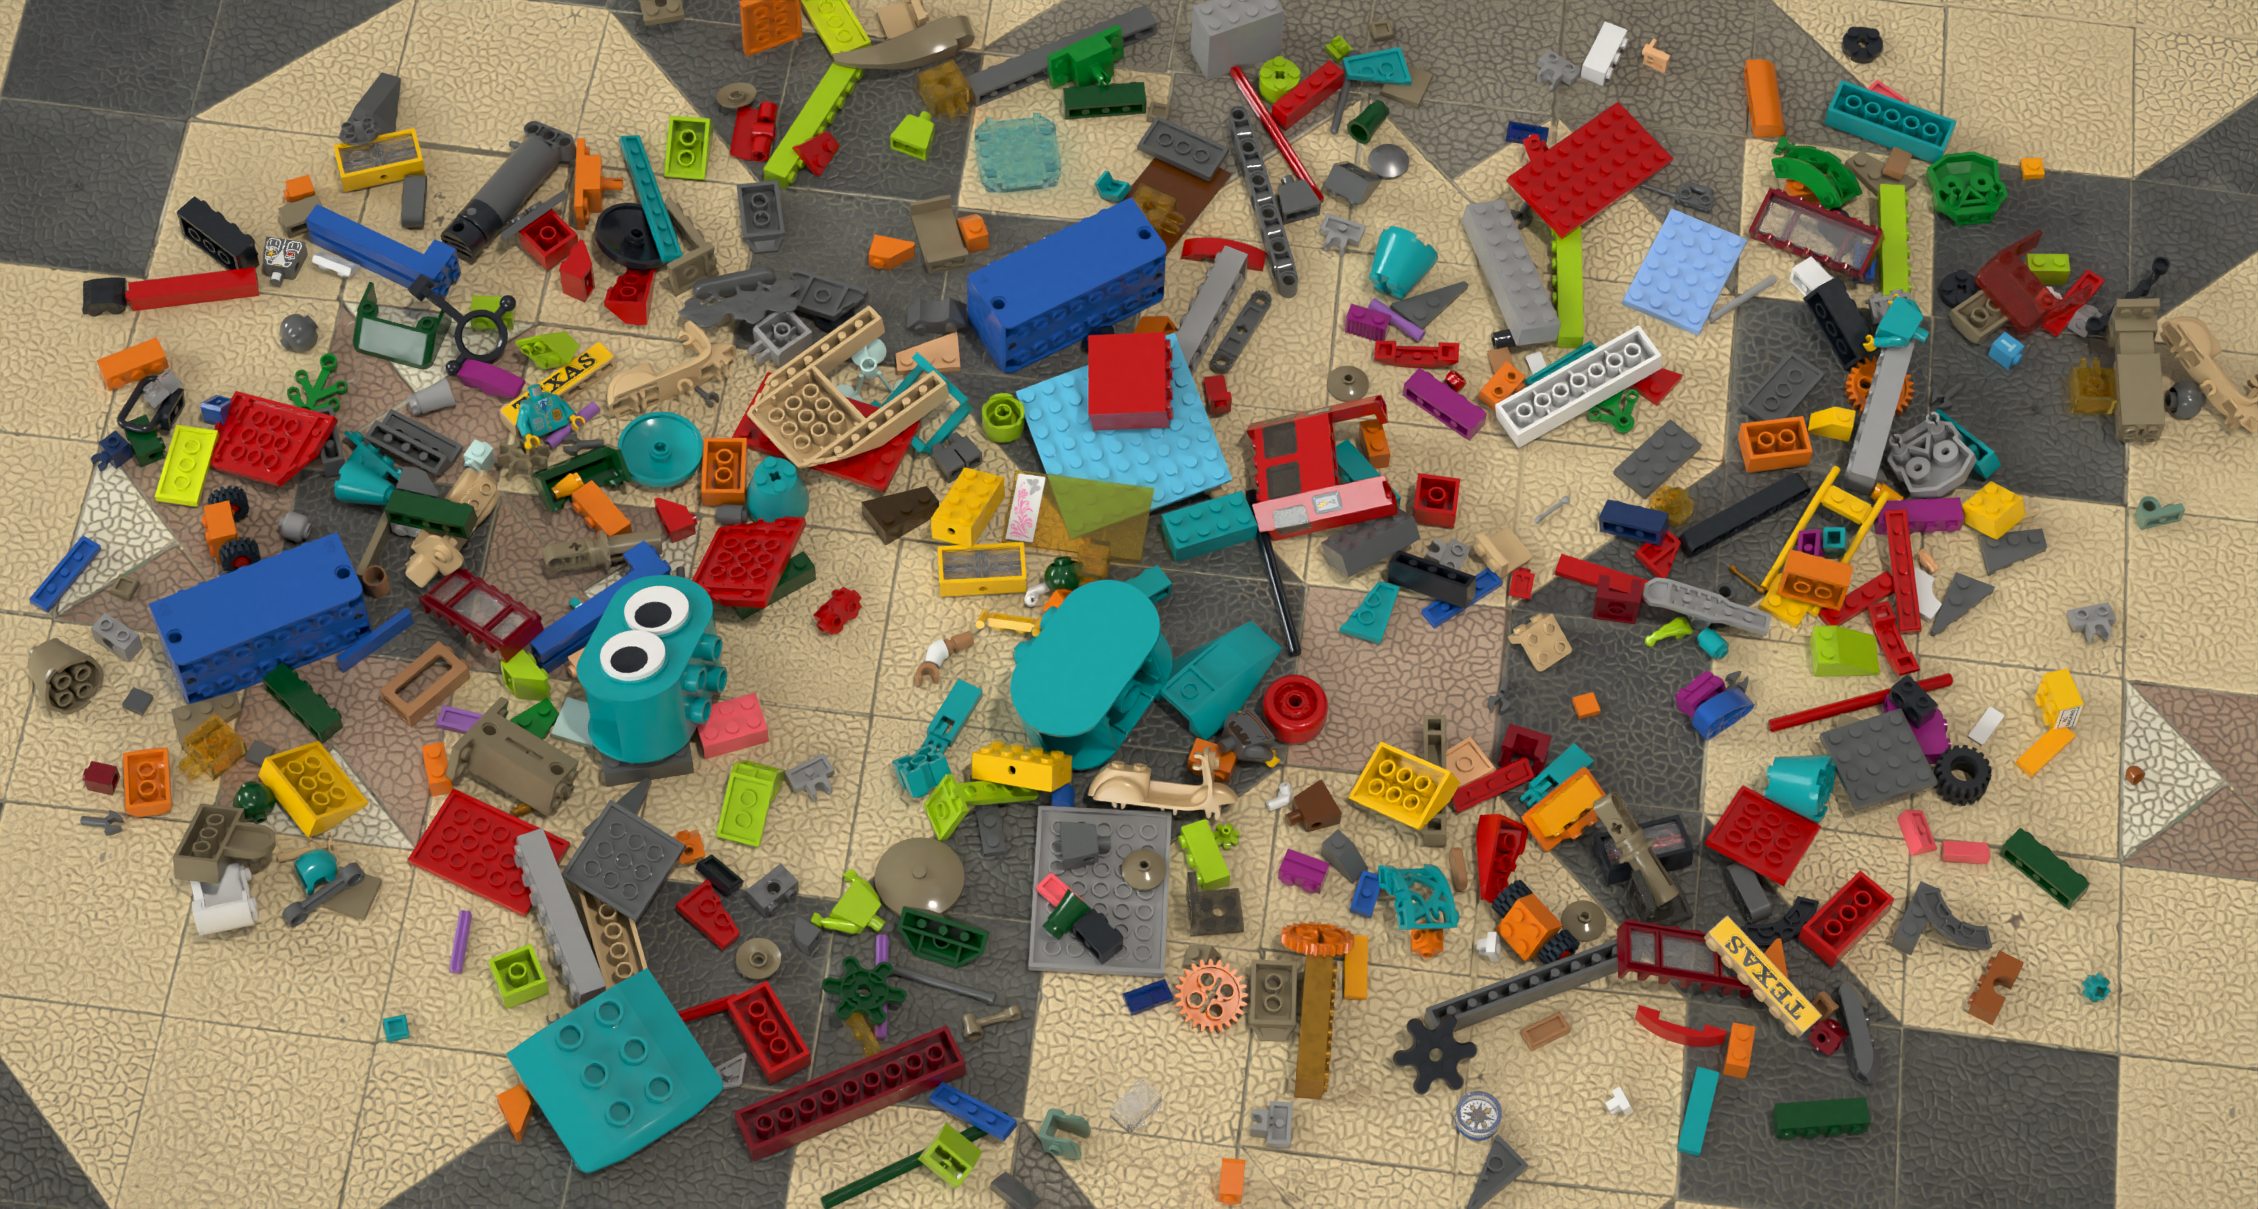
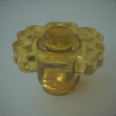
M1666 485L1663 488L1657 489L1656 495L1651 497L1650 509L1669 513V524L1679 526L1685 524L1687 518L1692 515L1694 501L1688 498V491L1683 490L1679 486L1671 488Z

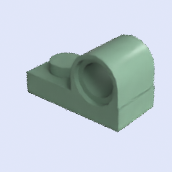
M2145 496L2140 500L2135 516L2140 529L2144 530L2181 521L2185 508L2182 503L2168 504L2161 507L2156 498Z

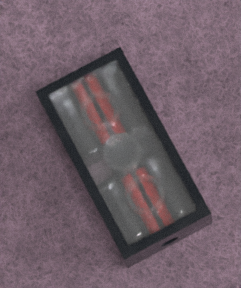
M1679 814L1637 824L1644 831L1643 834L1646 839L1655 838L1656 841L1652 845V850L1666 871L1692 865L1694 848ZM1609 832L1594 835L1593 852L1607 885L1638 878L1629 862L1619 863L1618 860L1622 855V851H1620V848H1616L1615 841Z

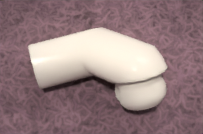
M1045 582L1027 589L1024 603L1028 607L1036 606L1039 596L1050 592Z
M1283 782L1279 785L1280 790L1276 798L1266 801L1269 811L1289 804L1293 789L1288 782Z

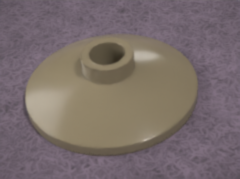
M733 83L721 88L716 95L718 104L723 107L738 108L751 103L756 98L757 91L751 84Z
M1354 366L1338 367L1329 374L1327 379L1329 393L1335 399L1342 402L1363 398L1369 388V380L1366 374Z
M1140 849L1127 855L1122 863L1121 872L1123 879L1130 887L1146 891L1158 887L1163 882L1166 876V864L1163 858L1156 852ZM1143 864H1144V865H1147L1148 867H1147V868H1141L1140 865H1143Z
M1580 900L1569 904L1565 908L1561 923L1563 929H1567L1578 941L1589 942L1603 934L1606 927V916L1603 910L1595 903ZM1581 916H1587L1589 919L1584 920Z
M753 938L744 942L736 953L738 970L745 977L753 980L771 977L777 972L781 964L779 948L775 943L765 938ZM757 960L763 961L762 964H755Z

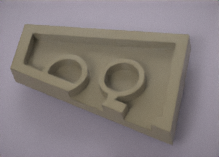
M1862 151L1845 162V166L1876 196L1880 184L1905 185V192L1917 184L1916 179L1906 174L1903 175L1901 181L1883 174L1882 172L1886 164Z
M236 691L171 709L182 750L188 748L189 744L198 738L201 740L206 737V733L216 727L220 728L243 714Z

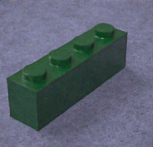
M1144 82L1063 88L1065 120L1146 114L1147 100Z
M394 489L384 509L390 523L464 539L469 538L478 519L474 506L467 503L461 504L448 499L433 498L425 494H414L407 490L400 491Z
M804 551L789 559L767 606L816 580L815 566ZM733 607L741 620L764 609Z
M282 662L262 678L265 690L322 744L343 728L340 712L336 708L331 709L327 705L326 699L321 694L317 695L314 693L312 686L306 680L302 681L298 673L291 666L288 668Z
M2019 828L2003 844L2000 855L2068 910L2086 894L2090 885L2087 879L2070 868L2066 861L2055 856L2047 846L2035 840L2031 833Z
M1866 1097L1777 1103L1772 1111L1776 1138H1783L1784 1140H1792L1802 1136H1806V1138H1816L1819 1135L1835 1137L1843 1133L1860 1135L1867 1132L1870 1125Z

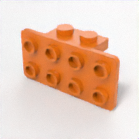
M1586 767L1577 770L1522 815L1523 823L1544 851H1550L1564 839L1579 837L1584 832L1582 829L1586 825L1591 826L1599 820L1593 807L1588 811H1582L1580 813L1581 818L1576 822L1566 824L1564 826L1565 831L1560 835L1544 837L1530 817L1533 812L1575 778L1587 774L1602 795L1600 798L1606 795Z

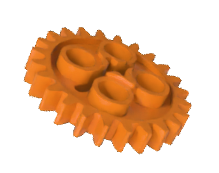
M1873 356L1872 362L1865 358L1864 365L1858 362L1856 368L1852 367L1851 374H1848L1846 379L1848 381L1845 384V388H1847L1845 395L1850 396L1848 403L1854 402L1853 410L1860 409L1859 415H1862L1865 408L1866 398L1876 370L1877 358ZM1911 374L1905 376L1895 413L1899 416L1902 415L1903 410L1908 409V404H1911L1913 399L1911 396L1914 394L1912 389L1914 382H1910ZM1860 385H1866L1869 388L1864 389Z
M1311 921L1309 923H1293V925H1287V927H1283V930H1281V944H1284V947H1290L1289 950H1297V953L1313 954L1314 956L1322 955L1323 957H1326V955L1335 957V954L1341 956L1343 953L1348 954L1354 948L1355 937L1354 934H1351V931H1345L1346 928H1338V925L1322 924L1321 922L1316 924Z
M1209 959L1208 965H1205L1203 960H1200L1199 967L1194 963L1191 964L1192 972L1187 969L1183 971L1186 978L1179 976L1178 980L1182 985H1175V989L1180 991V993L1174 994V998L1180 999V1002L1176 1003L1175 1007H1182L1178 1015L1186 1014L1185 1023L1190 1020L1193 1021L1192 1029L1198 1024L1200 1025V1032H1203L1205 1027H1208L1210 1033L1213 1032L1214 1027H1217V1030L1221 1032L1223 1024L1229 1029L1231 1027L1230 1020L1235 1023L1238 1022L1235 1014L1243 1015L1244 1012L1239 1007L1247 1006V1003L1241 1000L1247 998L1248 994L1242 993L1241 990H1244L1247 985L1239 984L1243 976L1236 978L1234 975L1237 969L1230 972L1229 963L1225 967H1221V960L1216 965H1213L1212 959ZM1201 976H1210L1212 985H1203L1200 980ZM1221 978L1222 981L1214 993L1216 999H1212L1205 1012L1201 1014L1200 1010L1208 997L1205 992L1210 993L1217 979ZM1221 987H1229L1232 990V996H1222L1220 993ZM1191 995H1198L1201 998V1004L1198 1006L1192 1005L1189 1001ZM1211 1006L1220 1008L1221 1015L1219 1017H1213L1210 1014L1209 1008Z

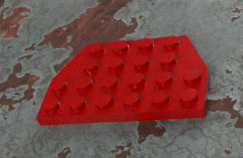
M235 391L230 400L232 403L225 424L222 425L221 422H217L215 425V430H218L219 437L213 449L210 465L214 470L281 487L319 455L338 420L331 415Z
M783 517L775 519V522L771 523L764 522L763 519L758 518L757 522L744 524L743 521L741 524L718 528L692 581L705 589L711 600L724 606L766 608L807 524L805 517Z

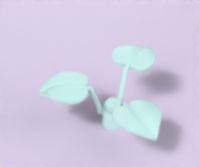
M877 338L852 356L853 362L861 368L856 391L849 385H839L836 388L845 397L863 402V399L858 394L860 393L864 378L872 380L878 376L890 392H893L903 380H898L893 389L882 376L881 371H878L877 364L884 360L887 350L884 343Z

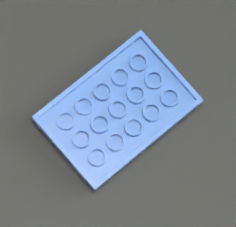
M1671 208L1630 285L1622 305L1699 336L1708 319V315H1710L1746 246L1747 239Z

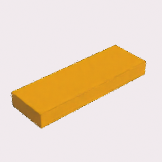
M2067 727L2051 728L2016 760L2015 765L2032 778L2071 743L2076 735Z
M1354 935V948L1348 954L1345 953L1344 999L1367 1000L1368 935Z

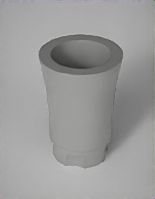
M446 377L425 389L415 392L413 395L407 396L414 416L456 405Z

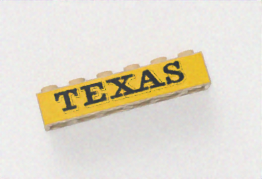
M599 340L595 344L589 345L578 356H574L569 365L556 368L552 374L545 379L539 380L536 384H540L542 392L547 391L557 394L564 401L569 402L617 368L616 357ZM528 390L520 393L513 401L504 404L499 410L501 422L514 436L521 435L516 422L519 410L521 409V401L530 398Z
M1728 915L1704 937L1706 945L1722 957V962L1738 974V979L1744 985H1749L1753 990L1754 996L1759 1001L1765 1002L1769 1007L1770 1013L1775 1018L1781 1019L1785 1024V1029L1791 1035H1796L1799 1038L1822 1016Z

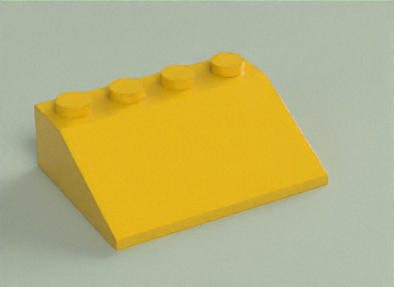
M319 740L266 757L258 774L259 778L273 791L275 798L308 838L327 832L369 803Z
M1380 741L1348 799L1420 831L1450 802L1461 782L1451 771Z

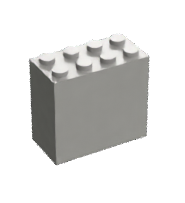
M1210 0L1193 6L1190 51L1206 80L1228 74L1230 69L1236 65L1242 69L1280 56L1284 10L1278 0Z

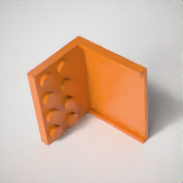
M800 0L739 1L743 51L746 57L803 37Z

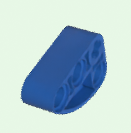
M1740 688L1730 689L1700 705L1694 713L1692 725L1708 741L1752 711L1755 704Z

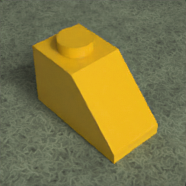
M1832 407L1811 413L1807 432L1849 442L1856 411Z

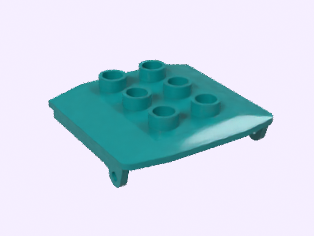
M648 968L614 985L538 1031L506 1053L510 1063L570 1153L574 1164L584 1173H593L625 1160L697 1115L723 1089L722 1079Z

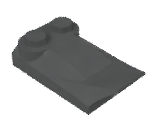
M778 180L737 184L744 241L755 254L777 252L781 241L785 237Z

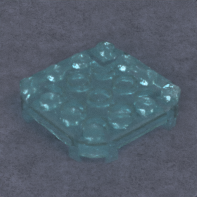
M1033 113L1032 118L993 121V117L985 118V122L975 129V151L979 178L987 192L1005 193L1044 189L1058 184V180L1061 177V160L1054 121L1051 122L1049 119L1042 117L1041 113Z

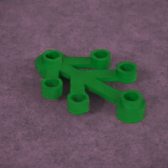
M327 353L320 358L322 370L314 387H312L308 380L307 371L298 370L295 373L296 382L302 385L308 397L306 404H304L300 398L299 388L290 387L287 390L288 399L293 401L296 407L317 410L331 407L332 403H336L335 406H332L333 411L336 412L340 409L339 400L335 397L329 398L326 403L315 406L317 401L336 393L344 395L348 392L347 383L343 380L337 381L335 385L323 389L329 374L338 367L336 356Z
M1624 390L1591 408L1589 410V419L1593 422L1601 421L1612 424L1622 434L1630 432L1635 424L1631 414L1635 403L1639 400V393L1636 390H1629L1626 393L1627 403L1622 412L1619 403ZM1634 395L1636 398L1631 399L1629 396ZM1599 408L1611 410L1613 415L1603 414ZM1592 413H1598L1599 415L1593 416Z

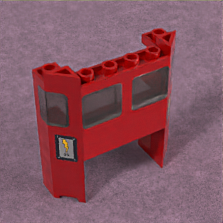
M1381 394L1250 423L1246 432L1252 441L1253 449L1256 451L1253 461L1258 471V474H1255V481L1257 487H1259V492L1256 494L1258 503H1254L1252 506L1259 532H1268L1272 539L1276 541L1398 514L1396 495L1385 475L1339 485L1334 423L1375 414L1380 425L1389 423L1387 405Z

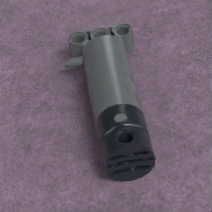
M538 121L528 122L524 126L525 140L522 143L517 141L509 142V146L515 149V151L460 211L457 217L444 229L440 235L442 242L455 248L459 259L467 262L473 261L485 248L486 244L493 239L553 171L561 160L572 161L576 158V144L570 134Z

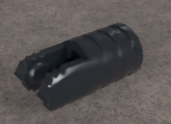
M1509 329L1491 333L1494 349L1517 346Z

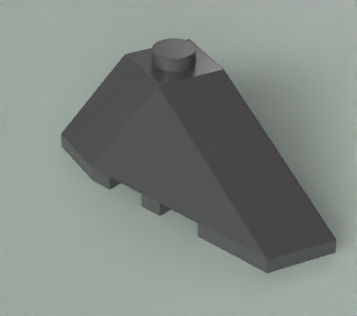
M382 72L355 106L348 121L355 122L365 117H372L374 122L380 126L381 131L379 135L396 132L401 78Z

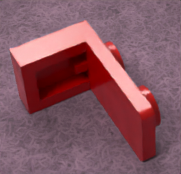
M1224 375L1204 377L1203 381L1210 415L1231 412L1232 397L1231 392H1227Z

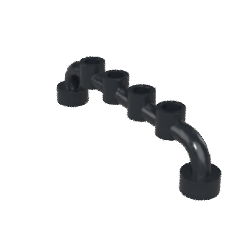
M2165 257L2155 258L2152 264L2153 273L2146 280H2141L2133 292H2127L2124 299H2138L2140 296H2147L2151 286L2161 275L2168 272L2169 260ZM2114 305L2111 312L2107 315H2103L2100 318L2092 316L2087 320L2085 329L2089 334L2105 333Z

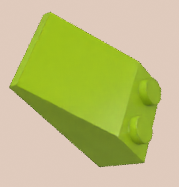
M669 116L664 177L705 180L714 130V122L710 118Z
M1839 626L1813 627L1810 644L1814 677L1880 675L1875 635Z

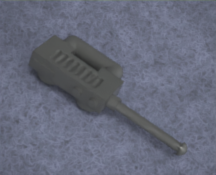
M1689 181L1684 184V187L1680 186L1678 193L1654 187L1644 182L1640 185L1642 188L1672 196V198H1675L1674 203L1707 214H1710L1715 201L1713 189ZM1692 191L1697 192V193H1700V194H1702V195L1700 196V195L1694 194V193H1692Z

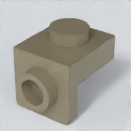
M1189 945L1183 966L1186 969H1191V964L1194 963L1199 967L1200 960H1203L1205 965H1208L1209 959H1212L1213 965H1216L1222 959V956L1212 945Z

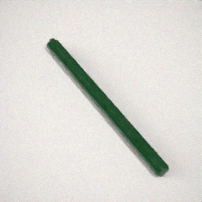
M975 1126L959 1132L970 1142L988 1135L987 1132ZM925 1149L820 1198L824 1209H829L923 1165L918 1158Z

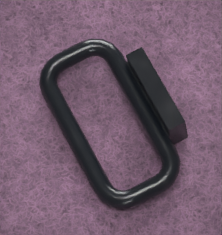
M156 375L142 378L118 414L116 420L118 426L127 431L149 433L161 424V430L170 431L185 406L184 389L179 387L172 394L170 393L164 399L150 423L140 425L127 422L125 420L144 391L143 388L149 382L158 380Z

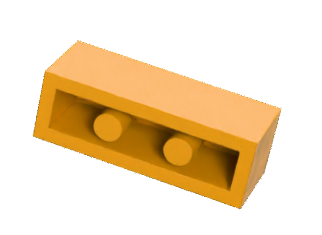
M1587 774L1575 778L1533 812L1530 817L1544 837L1551 835L1556 837L1565 831L1564 826L1566 824H1572L1580 819L1582 811L1592 809L1594 801L1602 795Z

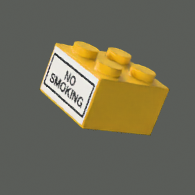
M2068 668L2043 674L2035 694V703L2043 712L2044 723L2050 729L2076 727L2084 703Z

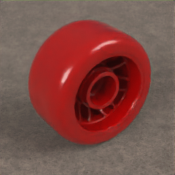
M1287 675L1275 680L1266 689L1262 700V721L1279 741L1289 744L1305 743L1315 738L1325 726L1328 713L1327 696L1322 687L1311 678L1303 675Z

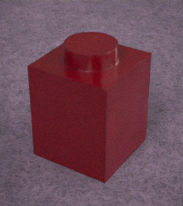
M91 761L89 767L83 773V781L87 790L113 796L120 779L117 766Z

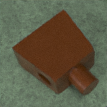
M1321 779L1296 795L1292 803L1293 811L1285 814V819L1290 827L1301 822L1305 831L1311 832L1340 824L1342 812Z

